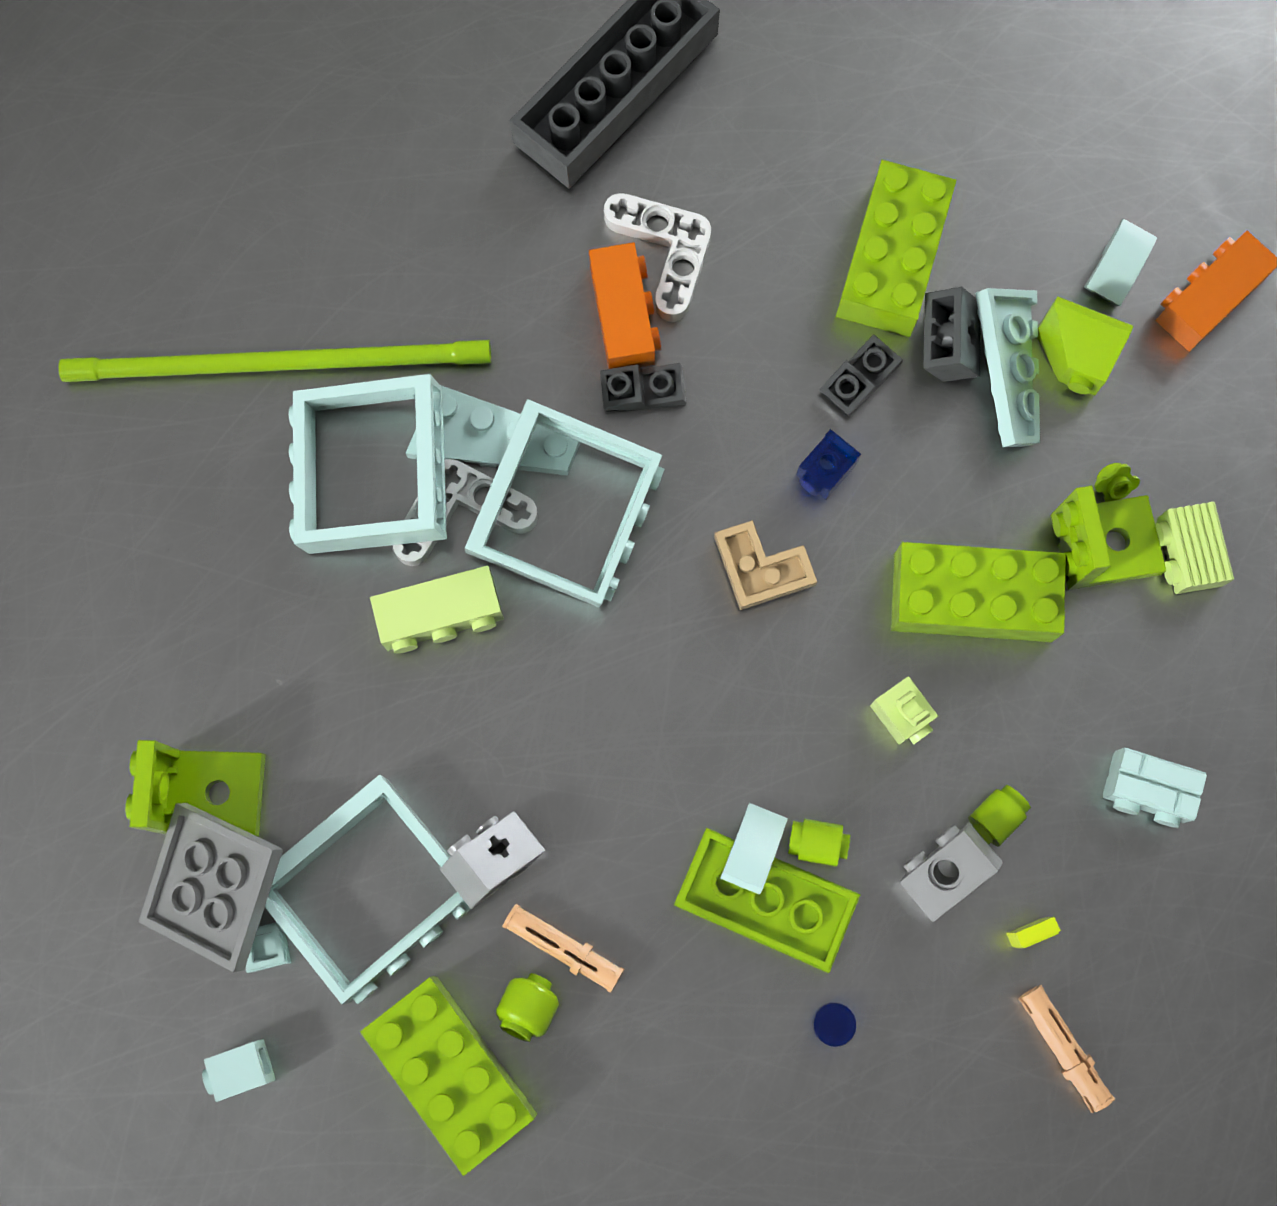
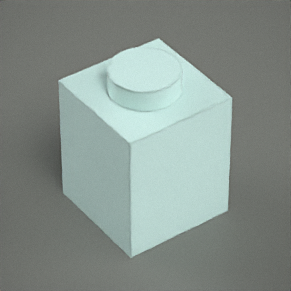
M264 1039L204 1059L206 1069L202 1071L203 1083L207 1092L210 1095L214 1094L216 1102L276 1080Z

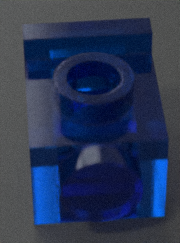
M830 429L820 443L799 465L796 476L800 478L799 483L807 492L814 496L820 494L824 499H827L855 468L861 453ZM825 459L833 468L824 469L820 461Z

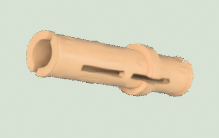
M518 904L514 905L502 926L571 967L569 972L577 976L578 973H581L607 989L610 993L624 971V968L618 967L592 951L593 946L589 943L580 944L552 925L522 909Z
M1042 985L1036 986L1022 994L1018 1000L1029 1013L1041 1035L1063 1067L1061 1073L1066 1080L1072 1081L1090 1112L1096 1113L1109 1106L1115 1098L1093 1067L1095 1061L1090 1054L1086 1055L1079 1046L1059 1012L1051 1003Z

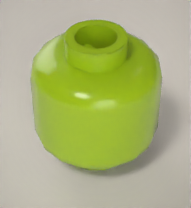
M530 973L527 979H512L508 983L496 1008V1015L501 1021L499 1027L507 1034L525 1042H530L532 1037L545 1035L559 1006L557 996L550 990L552 983L533 973Z

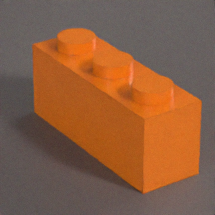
M1248 230L1236 241L1229 237L1212 254L1217 259L1210 266L1203 262L1188 276L1187 280L1191 284L1184 291L1176 287L1160 303L1165 309L1155 321L1188 352L1197 346L1277 268V257Z
M635 242L590 249V270L608 369L636 364L640 367L655 365V351L661 350V341L658 327H650L648 315L654 314V304L651 291L644 292L642 279H648L644 255L637 256Z

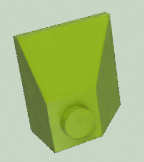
M1057 296L1038 325L1037 338L1057 380L1066 384L1073 392L1095 396L1106 383L1132 332L1133 325Z

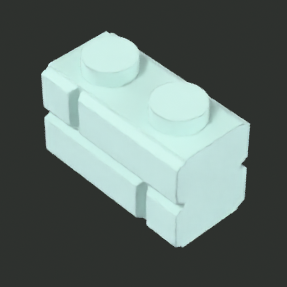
M1124 747L1113 754L1103 798L1114 801L1113 808L1118 811L1138 815L1139 810L1155 814V822L1178 828L1180 822L1186 823L1196 819L1201 801L1200 796L1203 793L1207 775L1206 772Z

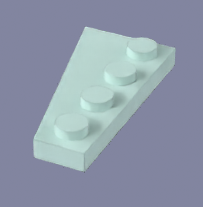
M986 288L975 293L978 306L977 314L981 323L985 346L984 353L989 368L991 392L994 397L1002 447H1023L1040 443L1039 393L1033 389V379L1039 374V359L1032 356V339L1038 337V321L1032 320L1031 306L1037 304V290Z
M440 385L443 396L444 460L454 459L460 462L478 463L480 466L494 468L499 466L521 414ZM537 424L518 470L568 475L581 442ZM416 430L405 453L407 458L417 459Z

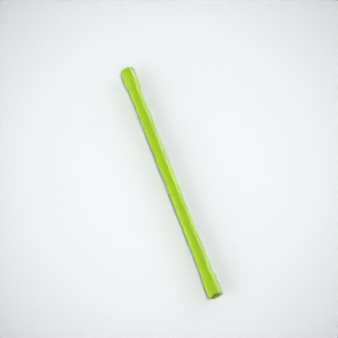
M490 340L455 341L448 344L112 359H99L96 357L60 359L58 368L62 382H83L128 377L454 363L457 365L491 363Z

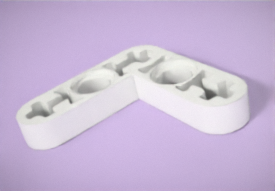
M624 193L612 195L604 204V220L610 230L670 247L656 291L655 309L660 318L667 322H676L683 319L689 311L710 244V222L700 214ZM620 207L627 208V214H624L622 219L615 218V212H618ZM638 211H642L640 226L636 225ZM656 215L662 216L668 221V226L662 231H653L647 226L648 219ZM675 221L680 222L679 229L677 228V236L672 235ZM693 227L700 229V235H697L695 240L688 238V232H691ZM683 259L690 261L694 266V270L689 275L680 276L673 271L672 266L676 261ZM673 285L680 287L678 292L679 304H675L673 309L666 308L667 302L665 300H670Z
M454 459L444 460L445 474L451 475L453 471H457L456 474L460 480L458 484L451 482L445 491L447 498H451L449 502L446 501V526L458 505L479 515L482 506L474 501L475 493L482 487H490L493 482V478ZM510 487L507 494L509 497L506 500L507 505L515 510H520L522 506H525L529 518L528 520L521 518L518 523H515L513 514L502 507L501 515L498 516L496 524L511 532L524 534L531 531L537 524V507L531 498ZM418 497L404 520L418 519ZM438 540L418 542L421 550L419 552L411 551L409 555H406V549L403 544L393 545V550L402 563L409 566H417L427 560Z

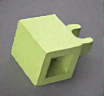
M909 676L878 697L870 705L899 745L908 738L913 745L933 731L929 723L938 717Z

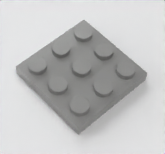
M176 803L139 923L232 972L245 970L283 849L188 803Z

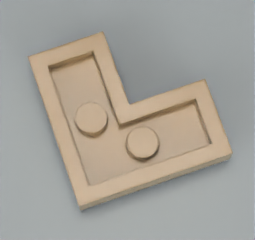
M753 520L715 532L714 534L740 610L816 586L817 579L805 546L802 545L766 557Z

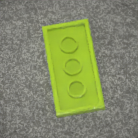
M706 828L674 906L830 973L861 894L775 857L760 895L720 879L735 840Z

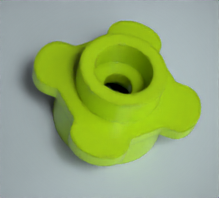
M1112 463L1105 466L1098 473L1094 488L1097 492L1104 494L1105 502L1119 500L1128 496L1132 490H1135L1140 484V479L1138 476L1131 475V468L1128 464Z

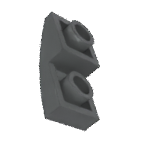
M873 334L849 361L846 360L819 390L845 414L850 416L900 366L903 359Z
M680 363L641 369L636 364L600 371L603 407L605 410H642L687 404L683 367Z

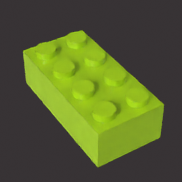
M881 160L836 317L902 336H911L919 317L956 179Z
M901 542L894 553L891 631L1053 642L1064 634L1066 553Z
M437 976L426 979L360 1031L463 1176L516 1135L537 1116L535 1109Z

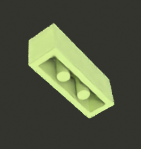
M489 565L370 597L381 644L387 651L393 649L394 653L412 651L418 648V642L433 639L434 643L446 642L456 638V632L472 628L473 632L490 630L497 626L496 621L504 620Z

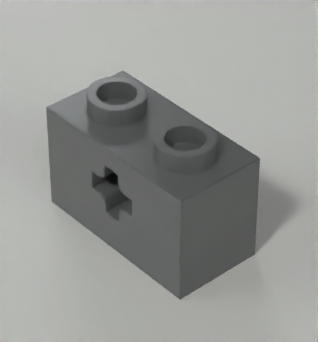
M962 286L925 293L923 369L943 382L980 377L981 323L977 314L978 306L976 297Z

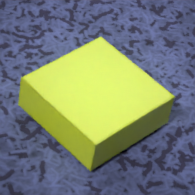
M1043 917L1006 934L1012 947L1026 948L1059 934L1061 930L1055 917Z

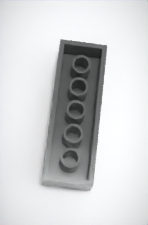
M627 0L509 120L513 143L570 189L718 35L720 9L709 0Z

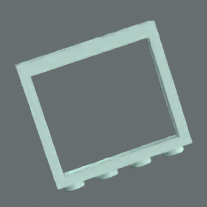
M431 374L293 391V405L289 408V420L293 428V443L289 445V457L293 465V481L289 484V494L294 504V519L290 520L289 531L291 539L296 546L308 554L447 539L442 387ZM415 399L418 519L317 530L315 411Z
M527 399L469 536L465 552L600 607L604 599L612 600L620 579L613 577L618 563L626 564L635 542L628 538L633 526L642 527L650 505L643 503L648 489L656 491L665 469L658 465L662 455ZM537 424L643 468L593 590L486 546Z
M380 774L281 856L265 904L267 911L341 1004L350 1003L353 999L357 1004L363 1002L378 988L374 982L386 971L390 976L397 973L411 960L407 953L419 943L423 948L427 947L444 932L440 927L442 923L452 915L458 920L471 909L458 892L455 893L350 983L277 890L385 800H387L441 867L451 857L391 783Z

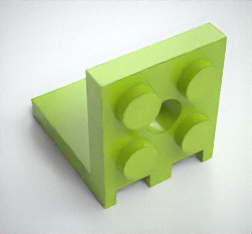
M1092 485L1075 488L1051 513L1054 533L1057 537H1060L1061 541L1058 544L1059 553H1066L1065 575L1069 576V581L1067 582L1068 590L1157 576L1167 571L1148 495L1096 503ZM1117 532L1121 534L1125 539L1124 550L1116 551L1110 548L1106 541L1107 533Z
M138 740L137 751H133L130 758V773L134 776L133 794L128 795L125 807L126 817L130 820L129 827L166 834L176 803H188L259 837L265 754L255 752L184 751L155 740ZM225 782L230 790L229 797L223 804L214 805L210 800V790L216 783Z

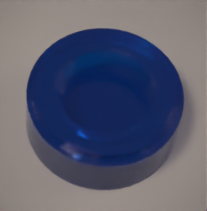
M829 1002L816 1010L812 1020V1027L816 1037L821 1042L829 1046L838 1047L847 1044L853 1038L856 1031V1019L852 1011L845 1005Z

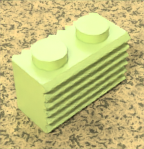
M1215 502L1171 508L1157 518L1155 525L1160 546L1165 548L1164 553L1167 556L1165 562L1167 571L1164 574L1168 584L1174 586L1175 594L1223 587L1234 580Z

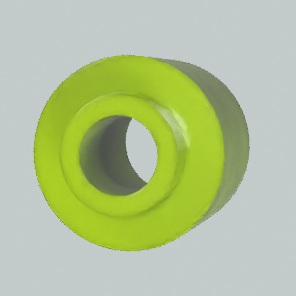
M1005 785L1001 790L995 789L968 819L988 845L992 843L1000 847L1027 819L1026 812L1031 806L1017 790L1009 785Z
M805 818L804 822L793 821L788 854L797 855L798 860L837 867L839 858L847 860L850 835L843 834V825Z

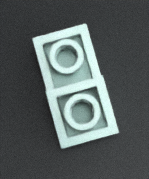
M1122 219L1102 252L1103 256L1084 288L1116 306H1121L1144 266L1157 237Z
M749 803L720 879L760 895L788 818Z

